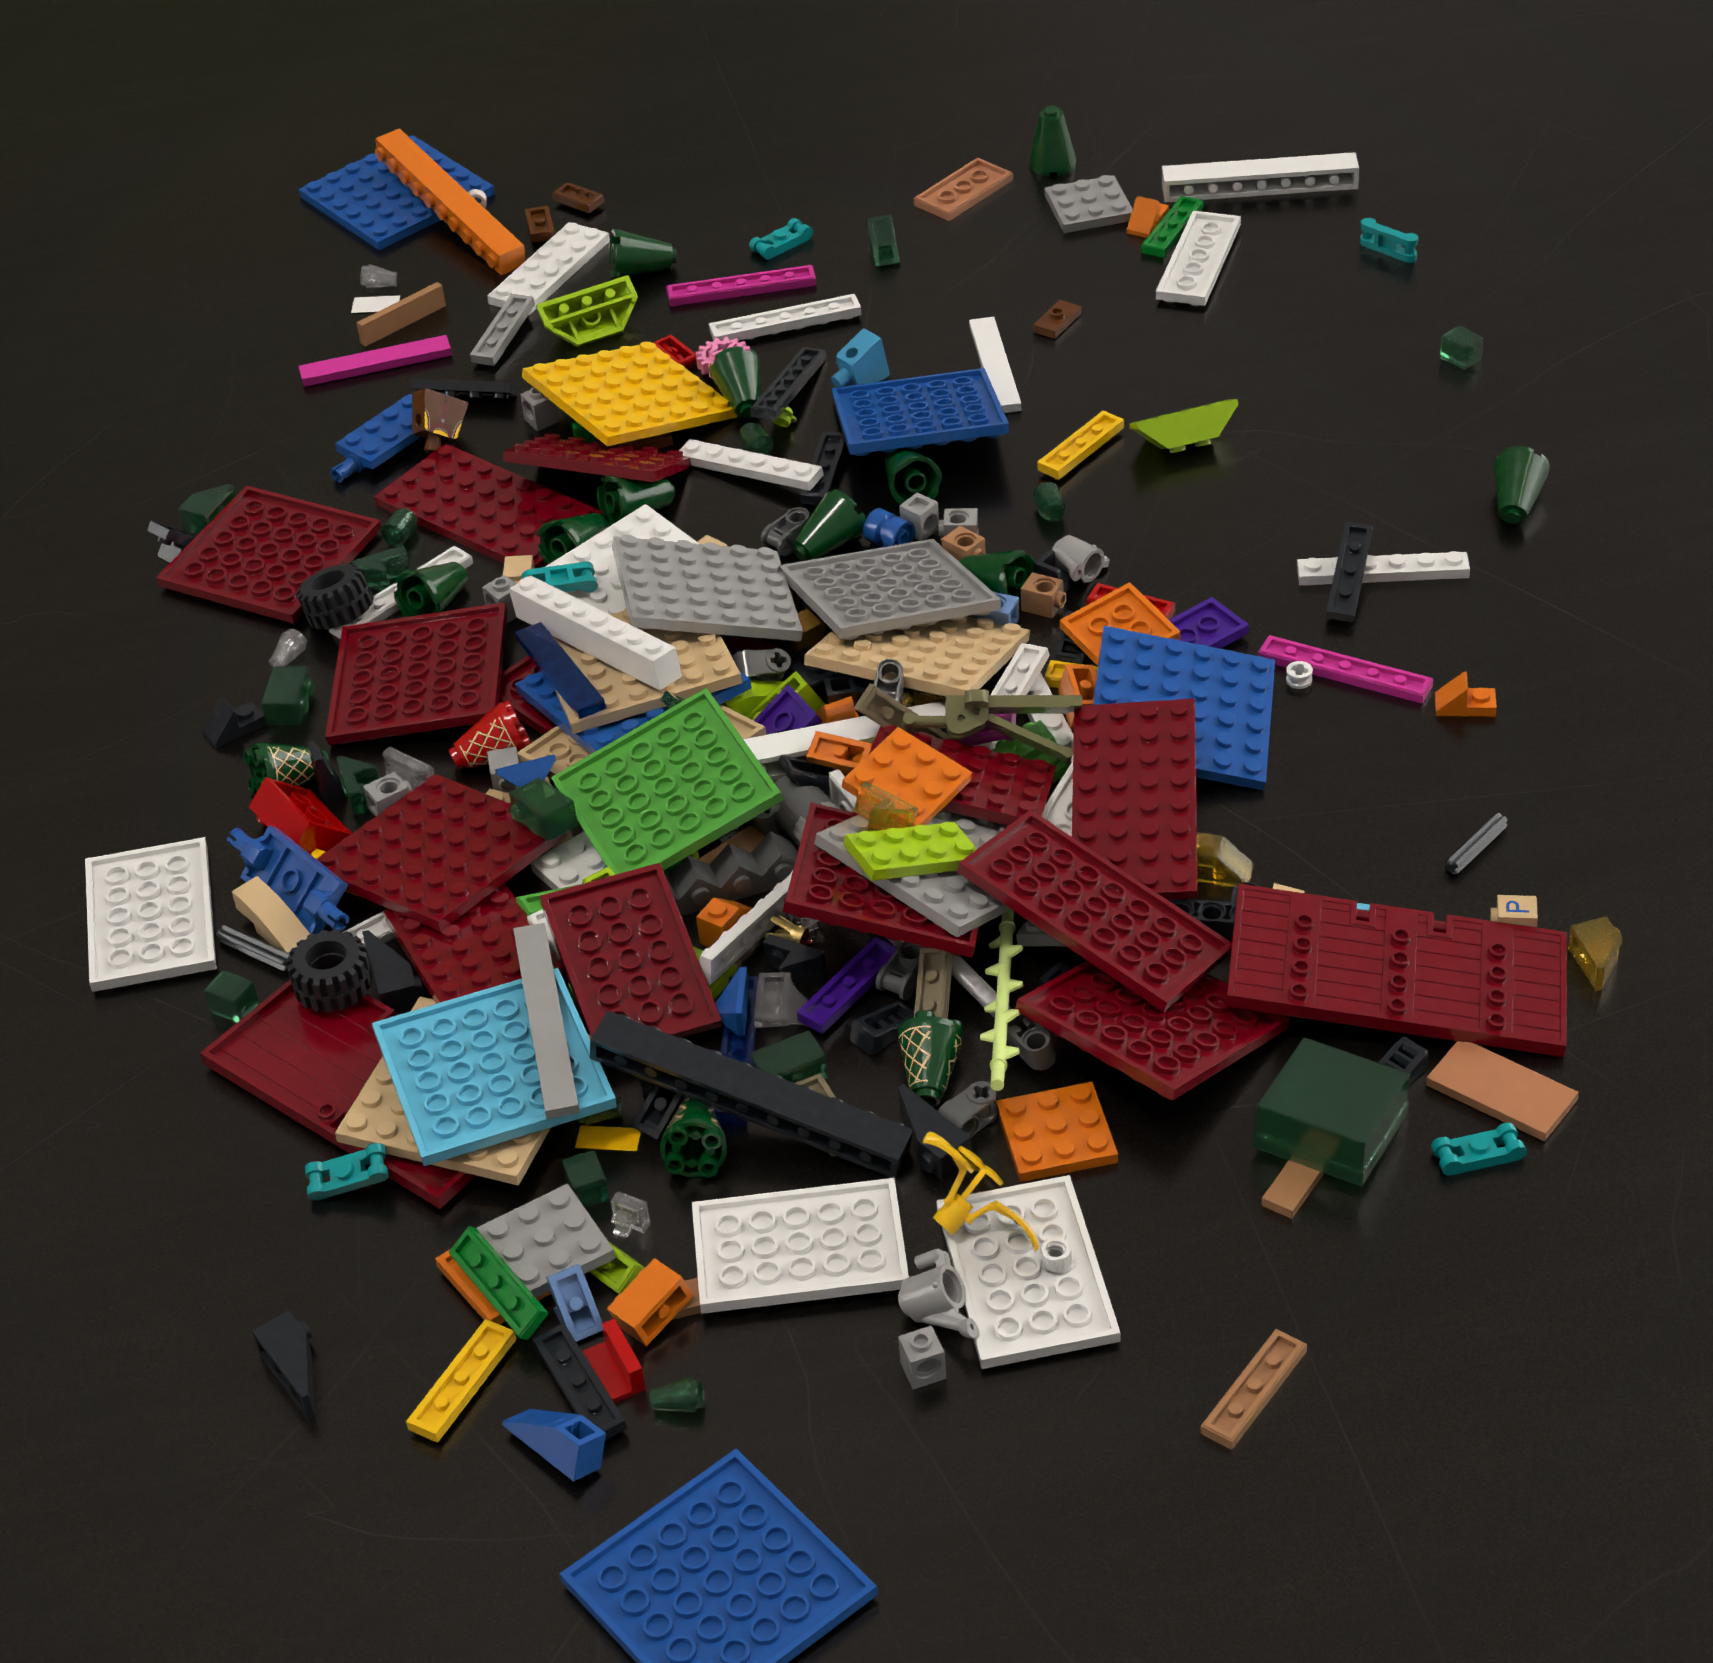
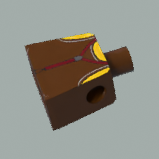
M427 388L413 392L412 432L414 435L426 439L424 452L432 454L438 451L441 444L457 439L468 402Z

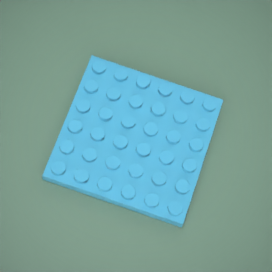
M558 968L553 970L580 1113L546 1119L522 979L372 1023L376 1040L423 1166L617 1107L616 1098L600 1062L590 1059V1039Z

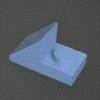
M575 1264L545 1277L557 1306L553 1308L560 1323H565L576 1342L603 1330L601 1317L580 1264Z

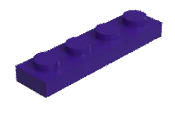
M875 937L797 1011V1020L823 1034L876 983L879 970L888 962L898 948Z

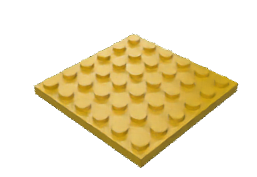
M642 342L640 345L622 346L620 349L611 351L602 350L591 355H578L576 358L566 360L558 359L547 364L538 363L532 367L523 368L522 378L606 446L737 418L736 413L726 398L700 380L698 376L684 368L683 365L675 362L670 358V355L661 351L652 342Z

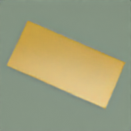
M580 1125L575 1148L637 1151L641 1131L635 1128Z

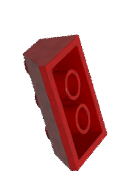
M265 777L249 805V808L257 815L256 820L267 827L270 825L278 828L309 854L315 849L327 852L345 837L352 834L310 789Z

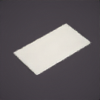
M400 296L354 298L351 313L378 312L398 302Z

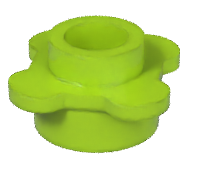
M787 406L776 420L771 421L778 426L789 427L790 423H795L797 418L793 416L792 409Z

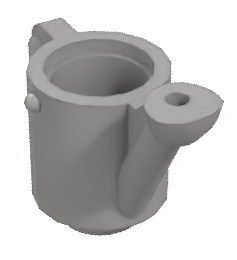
M1071 535L1058 540L1052 551H1055V567L1069 573L1073 581L1081 580L1083 583L1093 581L1099 575L1102 568L1108 567L1110 561L1096 545H1091Z
M934 1249L916 1256L914 1262L918 1269L936 1264V1268L906 1278L902 1282L898 1301L904 1314L911 1317L915 1322H923L956 1330L966 1338H978L979 1330L975 1321L959 1313L958 1309L965 1303V1288L959 1273L951 1266L949 1254L946 1251Z

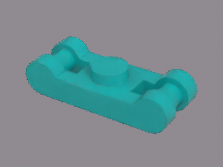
M792 218L786 226L775 230L773 233L761 239L754 237L749 243V248L755 253H760V256L766 260H770L808 241L813 235V229L806 224L803 225L797 218Z
M1373 218L1361 220L1363 234L1360 236V244L1362 246L1404 262L1411 263L1417 260V250L1415 247L1418 245V235L1414 233L1405 234L1376 223V220Z
M591 562L529 569L524 571L521 576L522 579L533 576L563 592L583 590L586 593H591L598 588L597 579L594 576V566Z
M1510 1122L1501 1124L1495 1130L1459 1138L1439 1137L1431 1144L1434 1155L1440 1158L1439 1165L1442 1172L1448 1176L1518 1161L1527 1154L1524 1143L1517 1139L1518 1132L1514 1124ZM1505 1144L1504 1147L1497 1148V1146Z
M373 1143L361 1151L324 1162L314 1161L306 1164L305 1176L309 1179L310 1183L307 1186L308 1199L322 1200L388 1179V1167L384 1164V1159L387 1156L386 1146L382 1143ZM370 1164L371 1166L366 1170V1165ZM330 1176V1181L323 1183V1178Z

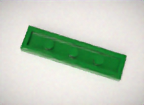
M1181 196L1143 242L1141 253L1164 258L1181 237L1192 212L1202 211L1204 201Z
M468 1226L451 1248L449 1254L519 1338L528 1341L549 1313L478 1229Z

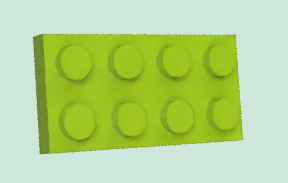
M955 822L916 825L905 828H888L887 830L870 832L861 831L859 833L845 834L843 846L871 881L957 871L959 862L977 850L976 846Z

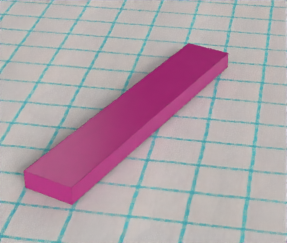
M807 265L666 286L669 305L677 306L816 286V277L813 266Z
M447 335L300 365L299 371L303 386L307 387L452 356Z
M1271 635L1267 637L1258 651V656L1275 659V665L1287 668L1292 662L1304 661L1312 666L1313 675L1423 704L1433 687V678Z

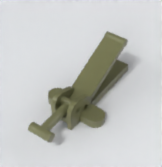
M971 689L965 691L964 695H946L945 716H914V714L909 712L904 714L903 728L907 731L913 728H945L947 735L951 739L961 740L979 733L985 727H988L1068 764L1073 756V750L1070 747H1064L993 714H1068L1069 712H1074V710H1081L1082 695H989L987 690Z

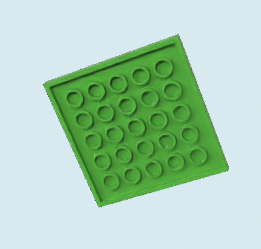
M707 687L551 777L606 867H611L615 875L660 863L662 869L665 870L784 800L780 790Z

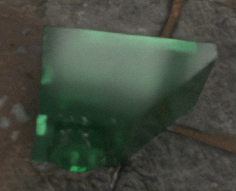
M226 484L193 493L178 508L183 530L199 534L236 496L234 485Z

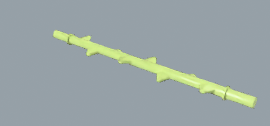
M1014 910L1002 914L1001 923L999 924L1000 936L989 943L990 948H999V963L985 969V974L998 976L996 999L984 1007L985 1012H995L994 1029L980 1034L981 1040L993 1042L992 1060L990 1061V1086L996 1091L1002 1090L1004 1087L1005 1071L1007 1070L1006 1060L1020 1053L1019 1048L1006 1046L1008 1023L1020 1015L1019 1009H1009V994L1023 987V981L1010 979L1012 957L1023 951L1022 945H1012L1013 933L1016 929Z

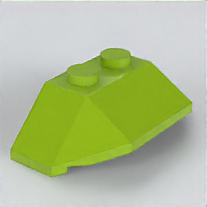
M627 275L536 304V309L545 329L579 347L622 333L638 296Z
M1228 399L1129 423L1131 430L1160 449H1170V453L1186 450L1185 445L1195 443V447L1211 444L1210 439L1219 437L1238 406V400Z

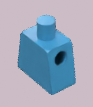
M863 328L837 353L836 361L839 371L831 376V382L837 388L844 387L845 385L875 383L888 377L890 372L882 339Z

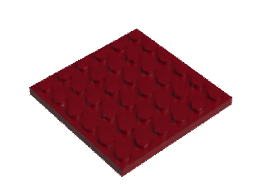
M246 485L156 577L157 585L294 624L304 613L296 595L299 586L320 570L339 564H350L382 529L381 521Z
M506 603L342 627L325 734L328 745L346 744L355 741L373 740L382 737L401 736L409 733L428 732L436 729L476 724L499 703L508 615Z
M435 774L413 791L408 792L396 803L387 807L375 818L366 822L354 833L345 837L333 848L323 853L317 860L348 884L346 890L438 931H442L565 838L567 834L564 825Z
M810 803L783 912L798 918L806 917L823 921L828 925L852 928L861 933L885 936L894 941L901 940L918 944L923 948L947 951L956 956H973L978 927L959 937H955L815 845L816 833L858 815V813Z
M1088 960L1018 998L1015 1008L1019 1009L1020 1013L1028 1017L1029 1020L1042 1025L1055 1035L1063 1037L1081 1050L1089 1052L1107 1065L1115 1067L1132 1077L1133 1080L1148 1086L1162 1097L1172 1101L1286 1031L1290 1018L1281 1014L1225 1006L1227 984L1209 974L1163 1012Z

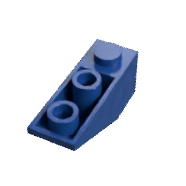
M528 1409L504 1420L502 1426L573 1482L601 1469L606 1433L583 1415Z

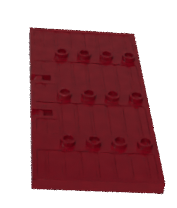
M1239 884L1236 896L1225 1006L1564 1057L1567 1047V932L1448 914L1445 922L1434 920V912L1370 903L1369 910L1357 909V901Z
M289 980L204 1049L200 1055L203 1064L351 1154L365 1148L337 1142L335 1132L382 1058L372 1023L394 1017L396 1013L394 1009L368 994L364 998H359L358 1003L355 1005L346 1006L344 1010L335 1009L333 1012L327 1013L325 1010L316 1012L313 1011L312 1007L307 1009L302 1006V1002L297 1001L291 980ZM387 1154L384 1159V1164L388 1167V1178L439 1209L477 1176L431 1164L423 1166L422 1162Z

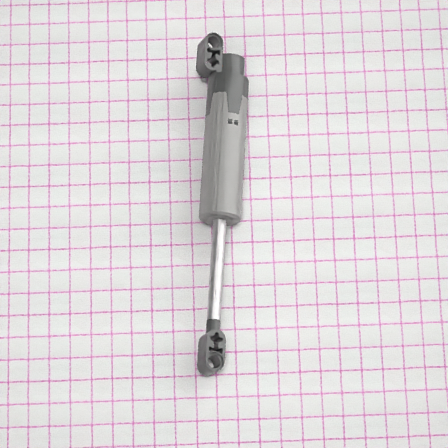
M785 775L775 782L784 800L748 822L764 836L769 831L777 835L783 832L799 848L811 802L837 809L840 808L819 787L803 786ZM888 939L895 947H899L900 940ZM953 955L951 975L983 1007L996 999V992L960 956ZM989 1012L995 1018V1012ZM1021 1013L1008 1023L1007 1040L1009 1045L1019 1048L1020 1053L1018 1055L1032 1069L1046 1070L1055 1063L1056 1053L1050 1034L1042 1025L1029 1020L1028 1017Z

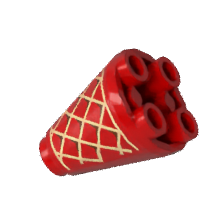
M507 700L493 707L453 743L454 747L448 750L459 770L465 767L466 769H471L489 764L487 751L516 747L517 752L531 744V741L522 723L517 718L510 701Z

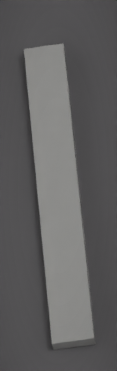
M545 923L513 928L546 1119L580 1113Z

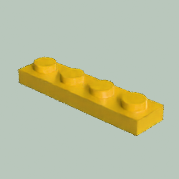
M1101 411L1037 462L1038 471L1059 480L1124 429V419L1106 411Z
M485 1319L407 1419L408 1430L438 1443L516 1341L514 1330Z

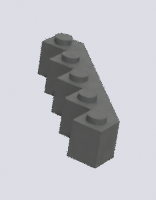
M769 831L751 853L728 843L710 865L687 856L669 877L666 876L680 915L683 916L703 910L713 898L735 901L773 890L776 884L781 883L791 874L798 852L791 840Z

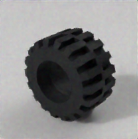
M339 564L320 570L306 579L296 592L298 601L310 626L316 629H332L346 625L364 614L373 604L374 600L361 568L355 564Z
M334 929L332 932L323 930L316 935L314 933L310 934L306 940L301 939L297 942V947L292 948L289 952L287 968L293 992L297 1001L302 1002V1006L307 1009L312 1007L313 1011L320 1012L325 1010L326 1013L333 1012L335 1009L341 1011L346 1009L348 1005L353 1006L358 1003V999L364 998L367 995L366 990L371 988L372 973L365 945L358 936L353 937L352 933L348 931L341 933L340 930Z

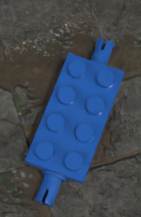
M412 394L404 396L401 400L335 443L337 452L346 458L345 461L330 470V474L336 482L342 483L355 472L360 473L367 467L372 470L420 438L412 432Z
M269 825L264 835L257 839H252L240 828H235L230 832L236 838V841L228 836L227 842L241 853L240 855L246 866L240 876L241 879L248 882L258 876L283 900L310 934H319L320 931H323L326 924L331 926L333 930L343 931L346 928V925L339 919L348 923L349 916L340 911L336 906L348 886L347 883L276 827Z

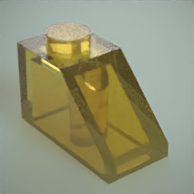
M1197 832L1198 881L1233 887L1238 883L1250 881L1254 867L1252 861L1224 836Z
M1607 916L1571 925L1568 949L1595 991L1602 990L1618 961L1619 947L1622 946L1621 933L1618 928L1613 927Z

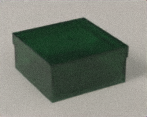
M1303 1038L1257 1105L1252 1147L1362 1187L1408 1115L1409 1102H1407L1410 1074Z

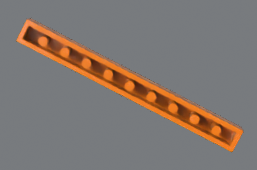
M400 128L375 138V155L377 159L383 162L391 173L397 175L401 182L413 191L415 196L420 197L425 205L437 214L440 220H444L450 229L462 238L465 244H469L475 253L488 263L490 268H494L500 275H504L517 269L525 262L524 245Z

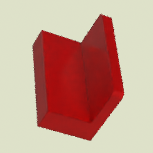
M614 1318L602 1323L605 1341L582 1352L609 1396L616 1403L645 1391L646 1387L642 1367Z

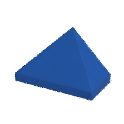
M555 754L495 769V776L535 796L556 761Z
M747 967L739 968L715 1003L722 1023L738 1036H745L750 990Z

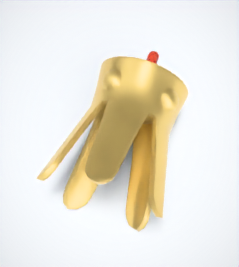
M779 914L778 918L772 916L771 921L783 929H777L775 933H766L764 936L766 938L771 934L805 946L807 942L813 943V940L808 939V927L803 925L797 926Z

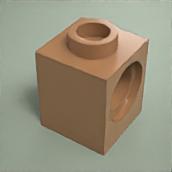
M962 526L957 527L942 538V547L959 562L964 556L986 554L985 538Z
M1032 572L1021 587L1022 611L1053 618L1059 608L1062 609L1065 605L1066 593L1063 592V580Z

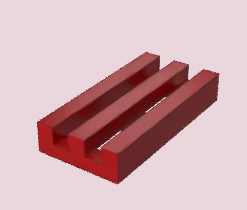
M670 334L653 342L657 348L670 355V358L683 365L686 369L692 367L691 363L697 365L696 353Z

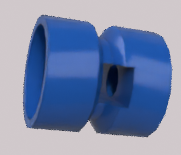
M877 508L867 517L864 523L863 536L865 540L880 547L911 543L915 536V526L908 520L895 516V514L882 508Z

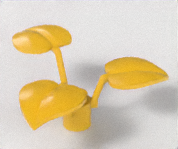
M928 1132L923 1139V1143L939 1147L950 1154L959 1168L956 1180L948 1196L943 1201L944 1205L933 1218L949 1233L954 1235L965 1222L971 1225L978 1217L989 1211H995L1010 1218L1022 1227L1030 1238L1036 1252L1039 1249V1243L1032 1228L1018 1214L997 1200L972 1214L969 1213L973 1206L966 1199L985 1174L991 1177L999 1186H1002L1003 1181L997 1173L989 1166L984 1165L982 1160L970 1150L960 1145L958 1147L959 1151H957L938 1134ZM967 1170L971 1174L974 1170L978 1171V1174L962 1195H956Z

